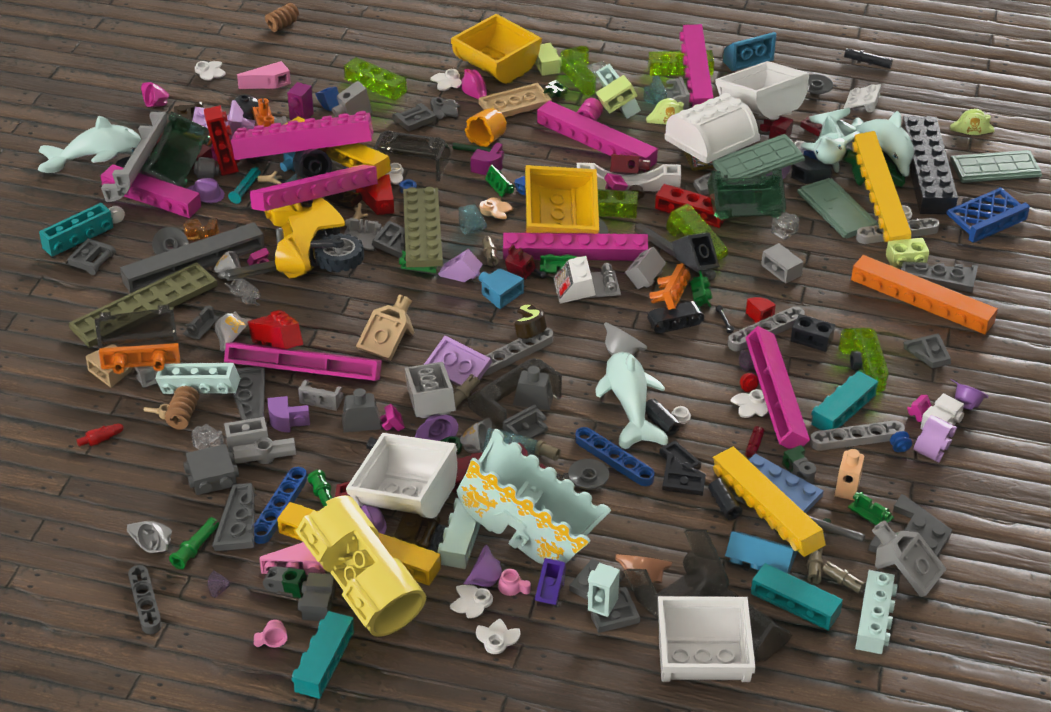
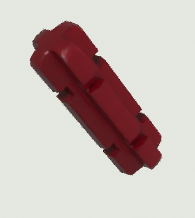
M754 427L746 448V457H752L755 453L757 454L764 435L763 427Z

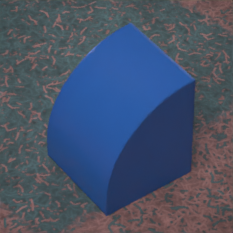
M328 87L315 93L319 103L327 111H332V108L339 105L337 87Z

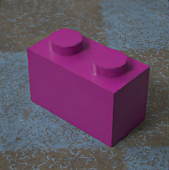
M297 82L287 92L290 120L298 116L308 119L314 114L312 86Z

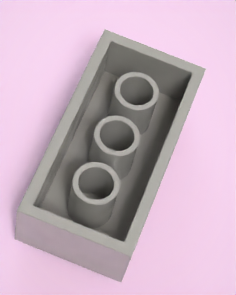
M443 362L404 368L407 390L416 417L428 418L433 414L447 415L451 411H456L453 387Z

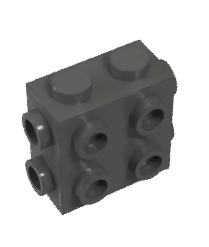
M226 444L186 453L187 461L183 462L185 473H190V476H187L190 488L194 487L196 495L230 488L232 485L237 484L236 477H239L237 465L232 464L234 463L232 451L228 452Z

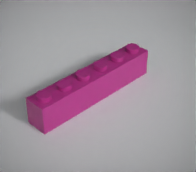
M702 24L683 25L682 32L679 33V39L683 42L681 44V53H684L683 65H686L685 78H688L686 87L687 90H690L689 103L692 104V107L713 99Z
M112 164L100 175L102 185L114 184L115 181L112 173L114 170H123V168ZM138 173L130 189L124 195V197L190 218L201 208L200 193Z

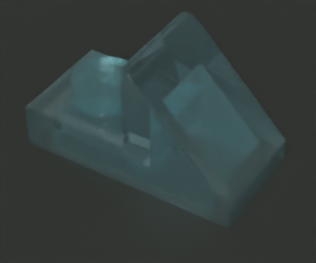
M659 75L653 76L650 86L644 87L643 99L655 105L661 100L667 99V92Z

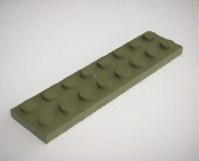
M410 187L403 189L406 268L443 266L438 188Z
M196 262L69 322V328L90 348L218 286L217 280Z

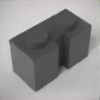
M309 573L307 581H303V598H299L298 611L302 612V620L320 621L325 618L328 611H331L336 590L335 578L332 574Z

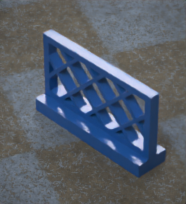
M1000 187L947 210V215L969 234L968 239L975 243L1027 220L1030 206L1026 202L1020 204ZM1000 194L1005 199L995 198V196ZM983 201L991 202V205H989V204H983V203H981V202H983ZM994 203L1004 204V207L995 206ZM1006 205H1013L1014 208H1007ZM969 207H975V208H978V211H977V210H971V209H968V208H969ZM980 208H981V209L991 210V211H990V213H989V212H983V211H980ZM993 211H999V212H1002V213H1000V214H995V213H993ZM955 213H963V214H965V215H964V216H958V215H956ZM967 214L977 216V219L967 217ZM979 216L987 217L988 219L982 220L979 219ZM966 222L974 223L975 225L970 227Z

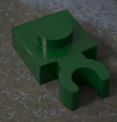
M554 80L548 83L543 93H550L551 98L555 96L560 97L566 94L569 88Z

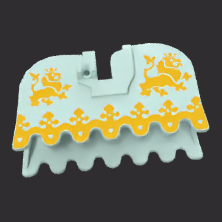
M495 429L480 459L472 458L467 472L457 489L460 502L472 518L490 532L493 531L496 534H501L508 524L517 531L508 544L515 549L518 548L534 561L543 565L544 558L567 563L591 541L587 535L610 513L611 509L604 504L593 505L592 496L589 493H576L574 491L575 485L571 480L559 481L554 468L547 467L542 469L539 466V459L535 455L523 456L521 453L522 448L518 443L506 444L503 433Z

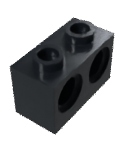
M799 314L792 327L790 341L827 352L834 337L835 324Z

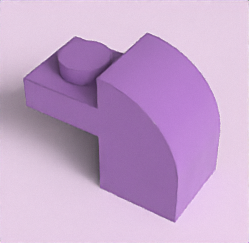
M287 396L268 398L269 419L274 429L281 432H290V427L310 425L308 405L288 407Z

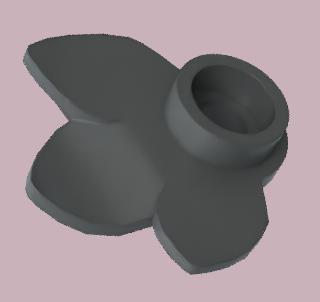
M441 97L431 99V109L438 119H443L445 115L458 118L457 108L460 107V104L457 101L442 99Z

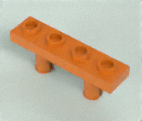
M262 98L259 99L258 107H253L256 126L264 125V127H269L274 123V117L268 106L269 100L263 98V102Z
M677 264L672 275L657 278L659 288L665 289L650 292V299H653L651 300L652 304L665 301L668 310L676 308L691 278L688 268L686 269L685 264Z
M179 343L99 349L101 369H113L116 374L123 373L124 368L153 366L154 370L161 371L164 369V364H177L181 361Z

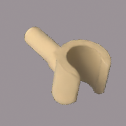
M162 404L159 408L144 407V412L159 414L161 419H165V413L169 404Z

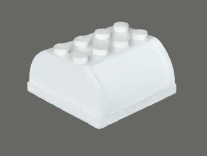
M766 61L715 79L719 95L729 93L731 97L740 99L741 102L748 105L752 113L765 116L770 120H776L780 115L792 114V111L801 106L808 90L809 73Z
M723 93L714 99H709L702 104L694 105L690 109L682 110L680 113L669 117L666 124L665 140L707 164L760 141V134L755 117L748 105L741 102L740 99L731 97L729 93Z
M382 433L346 487L347 494L361 507L363 505H370L415 513L426 518H435L455 486L457 476L456 444Z
M658 596L659 650L662 682H670V680L751 681L752 673H755V660L747 597Z

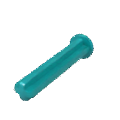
M258 167L252 168L236 189L229 193L228 197L232 203L239 204L242 201L243 195L261 174Z

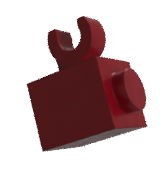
M779 116L773 122L764 119L763 124H760L761 131H770L769 139L783 134L789 137L792 134L793 119Z
M512 244L508 249L509 255L505 259L507 271L526 280L536 268L533 256L523 252L522 248L516 249L515 245Z

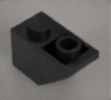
M804 154V161L792 165L791 178L804 184H812L827 178L831 179L832 166Z

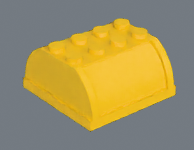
M494 14L452 37L451 44L456 57L473 64L491 74L500 82L507 84L517 77L523 76L524 73L533 67L540 51L542 38L504 17Z
M526 165V233L598 234L597 169Z

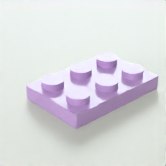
M444 336L424 365L443 362L450 382L461 386L470 374H473L480 380L491 365L492 360Z

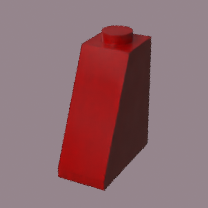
M389 174L377 179L378 184L355 189L356 193H361L362 200L377 215L394 213V198Z

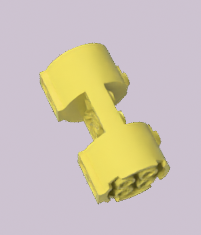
M339 496L326 501L327 506L316 512L314 510L310 515L304 516L296 530L297 534L318 563L321 564L325 571L330 572L344 591L342 596L373 636L382 637L392 634L406 626L419 614L426 602L425 592L403 563L397 558H392L380 542L378 530L352 497Z

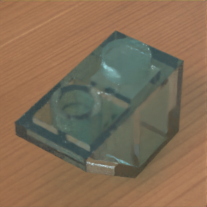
M475 204L458 208L459 226L464 235L487 228V224Z

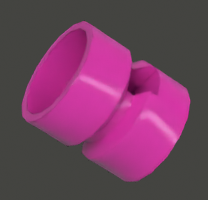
M588 98L578 109L577 113L597 121L603 113V105L595 98Z

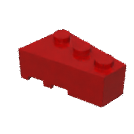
M276 310L271 312V315L248 321L252 343L259 341L262 342V345L271 343L272 347L289 349L303 345L299 322L282 310Z

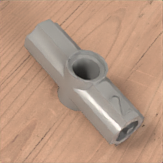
M262 437L257 439L254 444L233 447L235 464L250 461L269 464L274 458L296 455L294 438L272 441L270 438Z

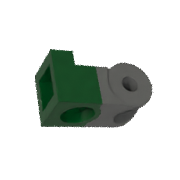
M802 445L784 451L782 465L790 473L812 484L815 479L816 466L807 460L805 449Z
M273 566L264 578L263 586L271 592L292 593L293 598H302L303 581H307L305 570Z

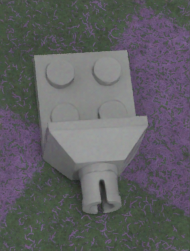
M886 521L880 522L872 529V532L881 542L877 547L875 567L880 569L895 564L920 597L926 596L946 571V567L918 532L899 531L895 533Z

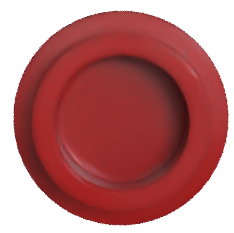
M746 373L740 379L741 388L745 392L755 390L759 383L758 377L753 373Z

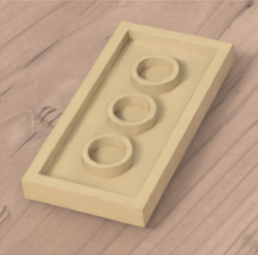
M538 83L480 97L479 104L483 109H497L504 117L538 109L548 101H552L547 93H543L544 90Z

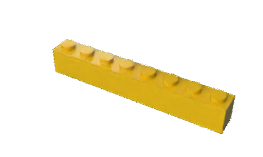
M299 116L291 120V121L297 120L298 122H305V119H303V118H301V117H299ZM360 143L320 148L331 160L349 168L359 165L376 166L377 179L391 171L388 155Z
M875 131L855 134L852 149L853 152L857 153V164L861 165V175L866 179L865 187L866 190L870 191L869 198L870 202L874 203L875 216L879 217V228L884 231V242L911 239V230Z
M734 446L713 457V470L718 477L721 476L728 487H732L737 496L742 497L750 508L753 507L758 516L767 521L771 529L778 531L780 537L783 540H787L794 551H798L805 557L826 546L823 529Z
M289 502L277 518L279 533L302 541L296 530L303 517L310 515L314 510ZM379 533L380 542L392 558L399 559L415 581L430 586L441 569L440 554Z

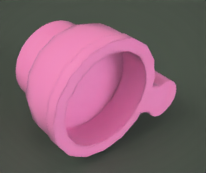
M506 569L499 578L498 589L507 596H513L519 592L527 595L531 592V583L527 580H521L516 570Z
M280 620L269 621L263 632L255 633L254 645L260 647L266 644L274 648L284 645L288 638L284 624Z

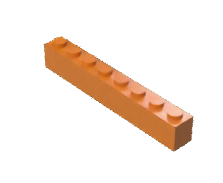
M862 255L853 266L852 281L986 335L995 323L998 308L865 255Z

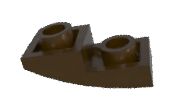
M352 191L324 197L335 204L348 208H354L362 200L361 193H353Z

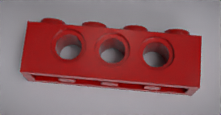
M663 184L656 194L655 209L717 228L721 227L728 216L729 203L667 184Z

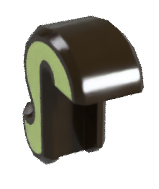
M531 304L522 305L518 308L517 313L522 314L523 318L514 323L517 338L529 339L545 331L547 325L543 311L536 309Z

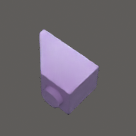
M467 249L444 263L438 275L466 282L469 279H475L480 274L479 270L483 264Z

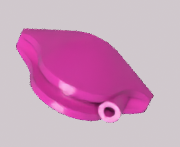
M465 69L464 77L461 79L462 91L476 99L487 96L486 84L481 74L475 69Z
M151 82L142 83V95L147 107H160L167 104L169 94L162 87Z

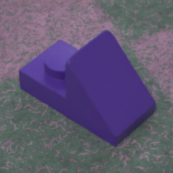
M544 558L535 601L557 606L561 586L565 584L566 562Z

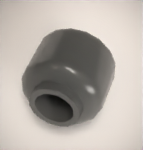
M200 157L194 163V174H196L198 179H214V176L219 173V165H216V161L213 158Z

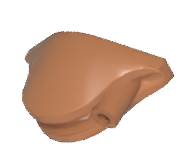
M619 554L615 556L616 561L624 568L628 581L639 588L649 587L653 583H662L663 571L672 565V562L654 558Z

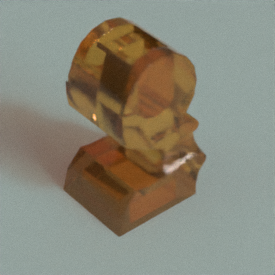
M217 218L208 220L206 226H202L198 219L188 220L183 224L184 233L189 241L202 240L217 235L219 232Z

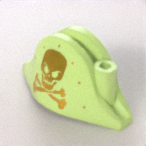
M671 98L661 100L653 112L646 117L647 123L667 124L669 117L683 110L684 103L677 102Z
M970 109L965 111L956 122L950 125V130L969 135H981L994 132V127L990 124V115H985L979 109Z

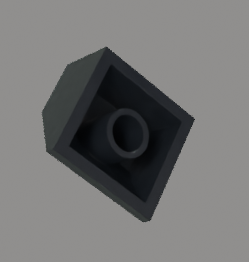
M710 232L687 235L672 241L676 259L694 271L720 267Z

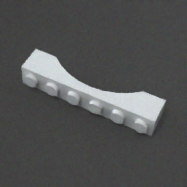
M577 163V168L597 169V189L600 191L608 190L605 188L607 182L604 179L607 173L621 175L628 185L625 191H628L632 185L642 186L643 191L651 192L659 191L663 184L680 188L681 165L663 164L649 172L626 175L607 171L595 163Z

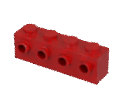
M221 105L204 109L206 124L222 176L239 172L237 163L240 162V159H234L230 139L232 131L230 125L226 126L228 121L226 111L222 112Z

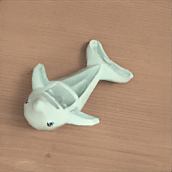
M850 107L809 116L812 123L822 124V130L815 143H802L800 145L805 150L814 151L817 159L822 163L831 164L836 173L839 172V161L842 160L846 153L847 143L854 140L855 134L861 133V131H855L844 136L837 124L838 120L850 114Z
M898 111L889 120L875 119L863 122L858 117L853 120L852 124L842 120L837 121L841 132L845 136L855 131H861V133L875 131L881 149L893 160L904 177L909 176V165L914 157V148L909 135L901 127V114Z
M98 116L95 127L81 133L64 150L49 145L41 146L39 152L49 160L40 164L38 170L45 173L59 172L67 162L88 155H96L91 161L97 163L113 159L117 154H133L141 138L134 130L120 125H111L108 119Z
M627 352L613 354L607 361L606 375L599 381L596 387V396L601 397L612 389L627 414L630 422L619 436L621 448L628 449L634 443L641 440L667 445L668 437L666 433L645 420L647 386L660 391H664L665 387L660 381L645 373L640 362Z

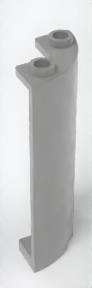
M151 112L149 116L153 126H139L138 130L141 140L123 170H114L112 173L115 181L114 184H103L101 187L106 202L119 200L128 192L165 130L167 124L166 112Z

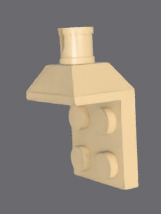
M398 295L393 307L387 305L373 310L356 345L357 349L391 361L404 333L411 336L415 333L411 320L407 315V310L412 300L406 296L403 298V295Z

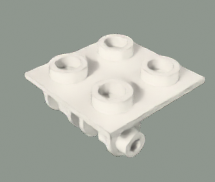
M873 84L864 88L850 90L844 108L864 105L867 112H873L880 96L881 84Z

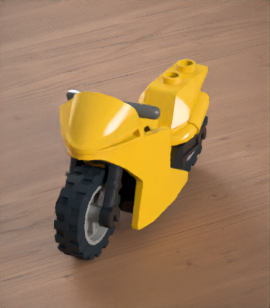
M321 197L264 211L267 219H270L275 226L282 227L276 229L277 249L275 265L277 270L288 278L303 276L314 267L327 269L330 272L332 270L336 272L349 271L351 268H357V265H361L364 260L362 241L358 240L356 236L352 237L350 234H340V227L345 226V221L325 198Z

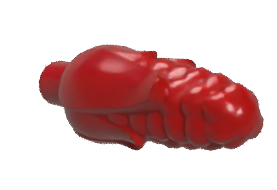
M119 423L106 427L104 425L101 428L89 430L85 434L86 436L76 439L79 447L85 444L94 446L123 431L124 427Z

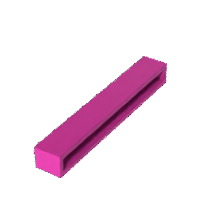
M548 101L537 109L538 124L609 156L611 154L641 156V160H650V168L657 163L658 148L552 101ZM630 161L629 165L635 166V162Z
M359 165L250 191L251 207L254 210L268 211L378 184L376 166Z
M503 233V259H506L509 255L508 249L513 244L516 249L522 248L523 252L532 255L534 260H540V256L547 254L554 256L569 254L577 257L586 256L587 260L635 261L641 252L648 249V234Z
M757 326L745 339L778 442L788 449L799 445L803 447L810 439L775 335Z
M236 342L226 343L224 362L373 381L380 379L382 360L280 349Z

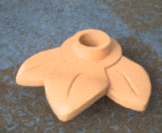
M489 198L481 202L479 206L480 212L483 215L494 216L498 219H507L505 213L514 209L509 203L502 202L499 198Z

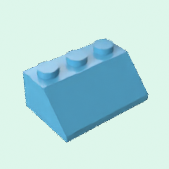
M773 32L730 44L724 48L723 62L731 71H736L766 61H773L776 33Z
M731 531L725 556L730 557V562L742 565L743 561L751 563L750 567L760 570L764 563L789 574L798 551H794L789 545L739 531Z

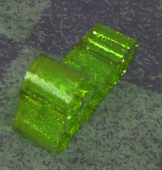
M577 46L561 51L562 66L560 68L584 95L595 94L596 76L587 67L589 63V48Z
M685 204L671 212L666 227L672 236L681 232L685 236L710 232L718 261L728 255L726 245L691 205Z
M847 328L842 330L839 350L845 354H850L852 351H860L865 374L878 381L876 392L884 391L888 379V368L876 331L871 328Z

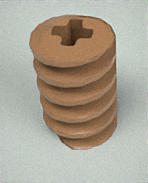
M288 3L267 14L265 21L271 31L277 32L283 27L291 25L292 22H296L299 10L293 3Z
M180 386L175 390L165 413V420L172 428L184 429L188 426V422L200 397L199 392L195 388Z

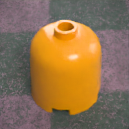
M487 108L466 121L467 128H465V133L471 143L474 142L479 146L487 147L505 133L507 122L499 110Z

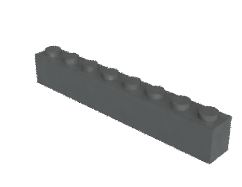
M253 222L120 267L122 282L131 294L196 262L203 268L216 265L219 259L229 250L236 252L239 257L265 248L264 236L259 227Z

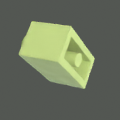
M551 43L540 44V51L535 65L542 76L560 73L562 59L558 56L556 48Z
M624 75L596 92L601 104L609 114L637 97L633 85Z

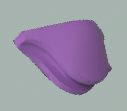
M487 545L482 549L470 575L463 584L491 587L502 574L500 561L494 558Z

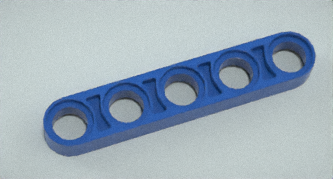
M581 427L576 430L575 441L579 446L641 486L653 484L655 472L651 467L588 427ZM587 435L589 438L582 439L579 436ZM603 445L604 448L599 449L595 448L594 446ZM616 454V455H618L619 457H618V458H611L610 455ZM627 464H632V465H634L635 467H634V468H626L625 465H627ZM642 474H647V475H649L650 477H649V478H642V477H640V475H642Z
M294 467L289 470L254 524V541L256 543H266L274 535L278 528L277 518L289 502L294 503L307 482V473L304 468ZM295 475H302V476H303V477L300 478V479H294V478H293V476H295ZM288 488L294 489V491L290 493L284 492V490ZM278 502L285 503L282 507L275 506ZM270 516L276 517V519L273 521L265 520L267 517ZM259 531L267 532L265 535L262 536L256 534Z

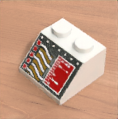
M586 256L568 260L554 277L560 304L596 295Z

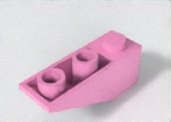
M282 61L237 74L239 89H276L291 84L290 70Z
M304 542L261 556L259 559L261 574H267L273 566L303 569L306 575L309 573L326 574L324 568L318 563Z

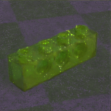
M706 50L710 75H713L712 50ZM681 51L649 52V75H685L686 65H683L684 53H681Z
M357 57L344 65L345 80L352 83L359 81L366 89L395 101L407 92L406 78Z
M598 189L599 216L637 217V191Z

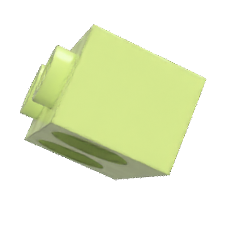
M923 238L888 241L886 257L891 266L902 268L903 262L927 263L929 250Z

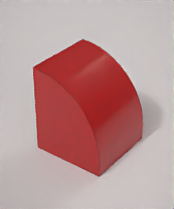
M765 298L747 299L746 314L757 323L775 315L776 305Z

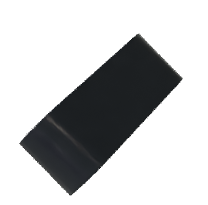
M694 301L677 304L676 308L668 310L667 306L650 311L647 316L656 333H665L697 326L705 318L698 304Z

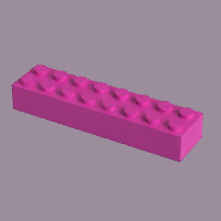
M359 111L355 115L344 113L334 118L332 116H324L319 120L308 118L305 119V122L294 120L283 125L281 123H273L269 127L258 125L254 129L239 128L234 132L231 139L234 159H246L372 141L373 127L371 115L366 113V111Z

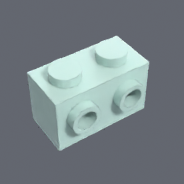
M599 563L595 571L592 570L590 572L587 595L589 611L609 617L618 600L620 569Z

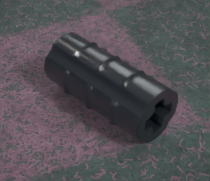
M650 399L646 402L645 414L668 436H672L679 431L681 423L669 410H666L656 399Z
M718 478L709 484L708 489L724 516L728 520H734L742 514V508L726 482L722 478Z

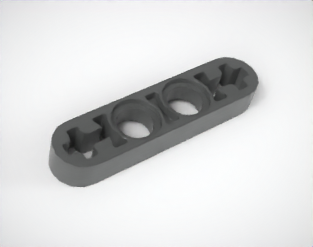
M136 565L130 568L128 576L141 628L146 634H155L160 631L162 624L149 573L145 566ZM136 575H141L142 581H138ZM140 589H148V592L144 594L137 593ZM146 604L152 605V608L148 610L141 609ZM152 617L154 624L149 625L148 618Z

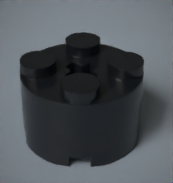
M320 148L296 151L293 158V168L295 173L304 179L331 172L332 161Z

